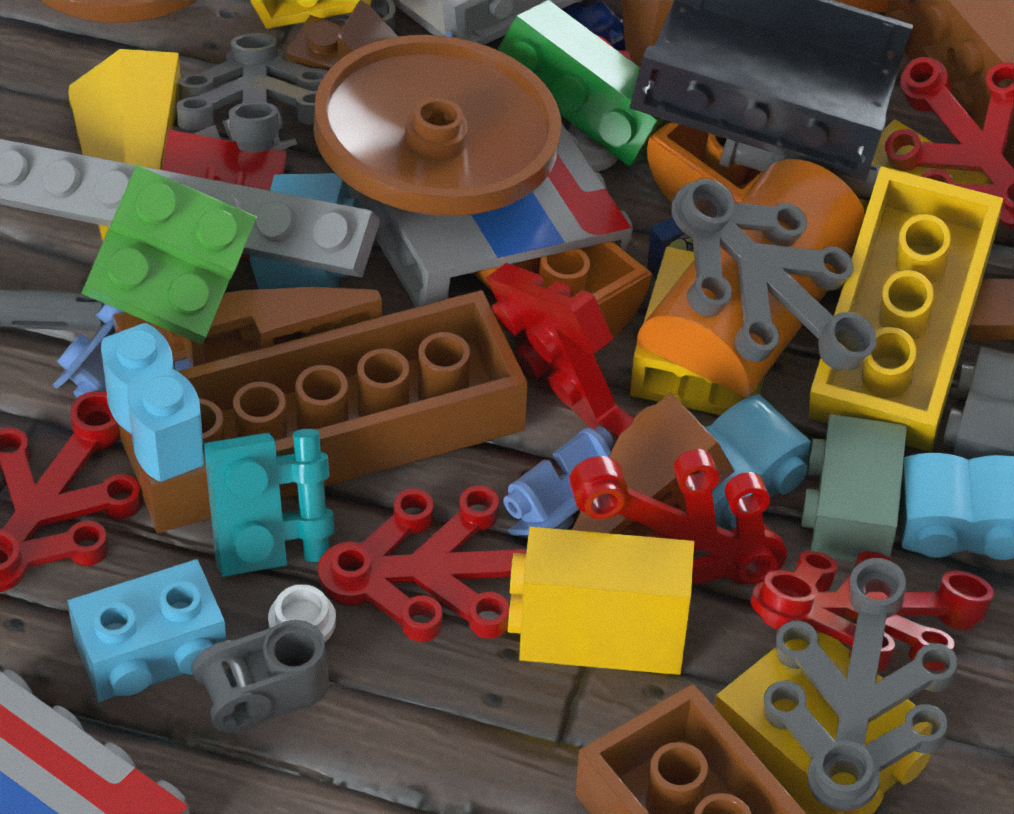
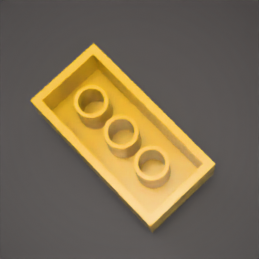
M880 166L852 256L853 272L843 285L834 314L835 316L842 312H853L868 320L876 333V347L859 367L852 370L833 369L820 358L810 391L809 419L828 424L829 415L834 414L907 425L905 445L932 452L997 232L1003 203L1002 197Z

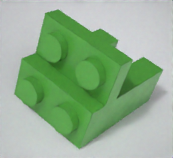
M136 164L81 294L199 344H203L257 216Z

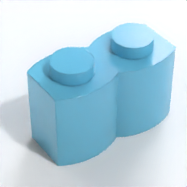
M143 323L102 338L101 352L108 405L117 423L132 434L134 453L143 470L155 480L163 482L204 466L199 398L189 380L174 370L172 351L164 336L153 326Z
M760 394L749 396L748 399L745 398L725 411L711 426L704 427L718 441L735 471L712 490L716 526L725 529L731 525L736 528V516L732 513L724 492L727 482L732 477L744 472L756 473L762 477L768 494L772 497L778 493L784 495L792 492L807 475L811 441Z
M923 453L904 457L899 500L902 548L935 558L945 557L965 550L997 560L1014 558V456L994 455L968 460L951 454Z

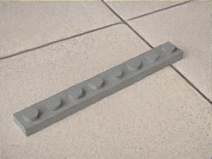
M0 139V205L109 227L136 165ZM144 167L257 216L242 254L360 278L363 277L381 220L373 211Z

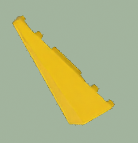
M119 49L69 85V102L75 120L82 155L161 170L168 129L173 130L177 102L179 101L178 80L181 78L179 53ZM98 225L101 240L103 241L109 227Z

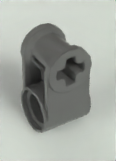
M302 620L284 621L272 628L234 641L229 640L214 644L197 655L191 669L197 683L206 687L213 704L210 718L216 730L223 733L245 731L270 718L299 708L310 707L324 697L330 683L323 634L316 626ZM224 662L229 664V668L226 670L222 666ZM296 662H303V663H305V664H303V665H301V666H295V667L288 666V665H290L291 663H296ZM240 704L241 710L236 711L234 706Z

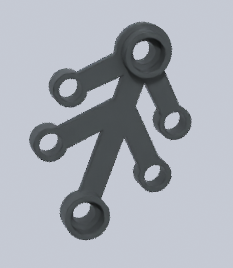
M249 33L237 36L231 41V50L226 54L225 62L196 74L185 75L178 80L180 99L177 102L178 125L186 130L206 129L214 124V110L243 98L242 104L232 107L229 111L231 138L237 141V147L242 151H266L273 147V139L279 135L278 109L273 104L267 103V97L297 107L298 121L303 124L313 125L316 93L320 82L328 71L319 68H309L284 59L283 51L277 48V39L272 35ZM273 75V76L280 77V78H283V79H286V80H289V81L296 82V86L293 85V84H290V83H287V82H284V81H281V80L272 78L271 76ZM236 77H240V78H238V79H236V80H233V81H231V82H229V83H226V84H224V85H222V86L217 87V88L214 89V86H216V85H218V84H221V83H223V82H226V81L231 80V79L236 78Z
M700 179L688 183L678 191L672 201V216L680 230L693 240L697 278L687 292L688 303L696 313L712 317L719 314L730 300L732 289L727 279L722 276L721 246L737 261L744 324L736 333L734 344L741 356L754 362L762 361L769 356L779 342V332L771 322L768 292L819 339L820 356L829 367L836 370L855 369L873 352L876 347L877 338L875 330L868 320L853 312H842L832 316L789 275L810 276L818 287L834 291L839 289L853 272L852 259L844 250L838 247L829 246L822 250L789 247L798 240L807 226L806 217L797 206L790 203H780L775 207L734 202L730 191L721 183L711 179ZM778 220L785 221L792 230L782 227ZM741 229L764 231L767 239L775 245L755 243ZM824 263L832 265L838 274L829 271ZM702 288L712 291L717 300L707 297L703 293ZM749 333L758 335L763 340L764 345L753 341Z
M871 558L859 563L850 576L849 600L859 615L847 679L818 645L817 632L810 624L803 621H790L782 625L776 635V655L779 661L789 668L801 669L839 717L836 740L831 737L806 708V694L798 684L791 681H778L770 685L764 694V716L768 723L775 728L789 730L811 758V763L808 767V785L812 794L823 805L839 811H851L868 804L878 791L880 783L879 772L913 751L924 754L933 753L939 750L946 740L948 721L944 712L936 706L921 704L909 710L904 724L864 745L868 723L923 689L931 692H941L948 689L955 681L958 664L957 657L952 649L943 644L931 643L923 646L917 652L915 660L875 683L886 620L901 609L904 603L906 586L904 573L899 566L882 558ZM872 591H879L887 595L888 598L874 600L865 595ZM791 639H802L809 646L804 650L794 651L789 649L785 643ZM931 661H937L944 664L947 670L940 674H933L928 672L924 665ZM779 699H790L797 704V707L791 711L783 712L777 710L773 703ZM920 722H928L933 724L938 731L932 735H921L914 730L913 726ZM846 772L854 776L856 782L850 785H841L833 782L831 777L837 773Z

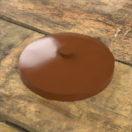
M436 35L393 37L367 44L347 54L328 70L320 82L316 93L313 117V132L317 147L326 163L343 181L364 195L386 205L415 213L442 216L471 215L508 206L533 192L547 178L555 164L562 126L558 105L552 93L540 78L526 66L491 47L464 39Z

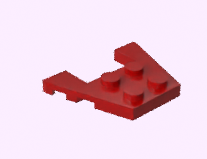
M505 263L486 278L497 300L492 305V310L501 325L514 336L518 347L513 350L518 364L533 380L540 378L591 429L594 430L598 426L605 428L612 436L615 445L619 435L632 424L634 418L616 405L594 356L597 351L613 340L595 296L581 290L572 298L568 297L572 291L567 284L556 281L548 288L541 287L545 282L539 274Z

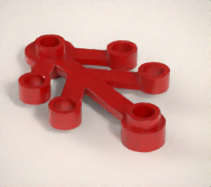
M928 57L912 60L906 66L900 79V85L907 103L918 111H933L959 144L921 142L916 132L909 129H901L892 133L885 142V151L891 165L900 171H909L916 167L940 168L929 170L921 175V177L1002 197L1003 203L999 222L1014 230V202L1012 201L1014 199V169L1003 157L1014 113V82L1005 88L997 87L1002 80L1014 79V63L1002 62L996 64L986 75V84L991 99L982 131L951 94L952 84L944 65ZM929 76H931V77H930L927 81H925V82H917V81H919L920 79H922V78H924V77H929ZM903 146H914L913 149L905 155L896 154L897 151ZM942 169L983 172L993 185L956 184L953 182L951 175Z
M88 392L79 396L73 402L70 415L74 434L36 485L28 464L30 450L27 436L16 428L0 430V470L3 471L15 513L4 528L0 529V563H2L0 564V592L18 585L24 579L28 568L66 558H71L79 565L91 566L101 562L108 553L106 531L98 522L91 520L80 521L74 524L68 532L30 540L40 526L103 510L109 516L118 519L131 517L139 511L142 503L140 485L134 477L127 474H116L107 478L102 484L64 493L95 450H102L112 446L120 437L119 424L110 411L107 392ZM7 447L19 448L12 453L1 452V450ZM118 493L130 494L128 498L121 500L112 498ZM87 539L97 541L94 545L88 547L78 545L81 541Z
M694 449L681 454L673 465V471L679 488L684 493L686 512L628 488L620 464L610 457L596 456L588 458L576 465L569 476V485L576 506L591 518L608 519L618 514L660 532L659 534L647 537L694 541V551L703 550L712 554L693 560L692 585L723 577H728L739 584H758L764 582L765 576L769 572L780 570L786 562L787 550L782 538L763 523L762 512L767 509L770 503V496L760 475L753 472H744L732 477L727 482L724 492L730 509L736 516V528L730 532L716 526L712 489L715 488L719 481V474L711 454L705 450ZM702 470L701 472H699V473H697V474L690 475V474H692L693 472Z
M475 485L462 492L459 512L412 555L389 556L411 533H421L427 530L433 522L432 497L421 489L412 488L406 489L396 496L394 500V514L362 543L343 542L329 548L320 558L318 579L323 590L334 601L349 606L369 601L402 625L403 633L409 639L416 642L431 641L439 635L442 629V608L439 602L432 597L424 595L409 598L391 584L414 582L467 620L474 634L482 638L492 639L504 634L508 628L510 609L508 601L502 595L494 592L477 594L459 580L511 577L513 553L526 554L527 549L456 552L479 530H486L492 527L498 519L499 498L496 492L487 486ZM480 504L488 507V509L485 511H474L469 507ZM412 507L423 510V512L415 515L404 511ZM358 568L356 571H345L343 569ZM485 611H492L497 613L499 617L488 620L480 617L479 614ZM422 614L431 617L432 620L426 623H417L411 618Z
M804 551L799 555L794 572L784 570L769 572L765 576L764 582L755 586L751 597V605L761 616L764 623L779 630L782 625L790 621L806 622L816 631L850 645L849 657L851 658L857 624L840 616H846L857 621L859 613L854 610L849 600L851 574L837 592H826L831 589L838 569V564L832 557L818 551ZM863 551L858 554L854 568L859 563L871 558L893 561L884 554L874 551ZM949 571L943 575L937 592H905L904 603L901 609L886 620L878 671H883L889 666L896 645L893 638L911 645L908 655L912 661L915 660L917 652L923 646L931 643L943 644L952 650L955 647L953 638L944 631L932 627H924L901 616H938L941 622L954 629H973L976 623L983 621L986 617L994 595L991 585L974 574L964 571ZM872 591L865 595L874 600L888 598L887 595L879 591ZM931 661L926 663L924 668L938 671L945 669L946 666L940 662Z

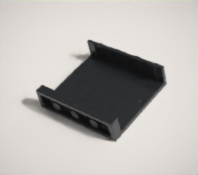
M674 0L655 46L648 45L644 53L629 108L784 157L812 162L829 171L866 182L884 128L885 114L913 25L834 0ZM888 51H893L895 55H889Z

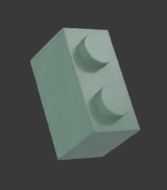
M834 414L829 415L825 439H812L807 476L819 478L818 490L806 488L801 527L813 529L810 551L822 552L832 558L856 561L858 554L863 551L878 552L890 558L897 528L907 425Z

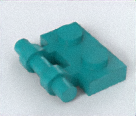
M301 429L293 433L294 454L276 456L275 440L269 433L204 443L216 568L222 577L287 565L285 540L303 539L304 559L309 562H319L322 555L329 549V536L335 532L333 511L326 508L323 482L330 476L328 455L321 452L318 430ZM295 482L298 486L300 509L282 512L279 484Z

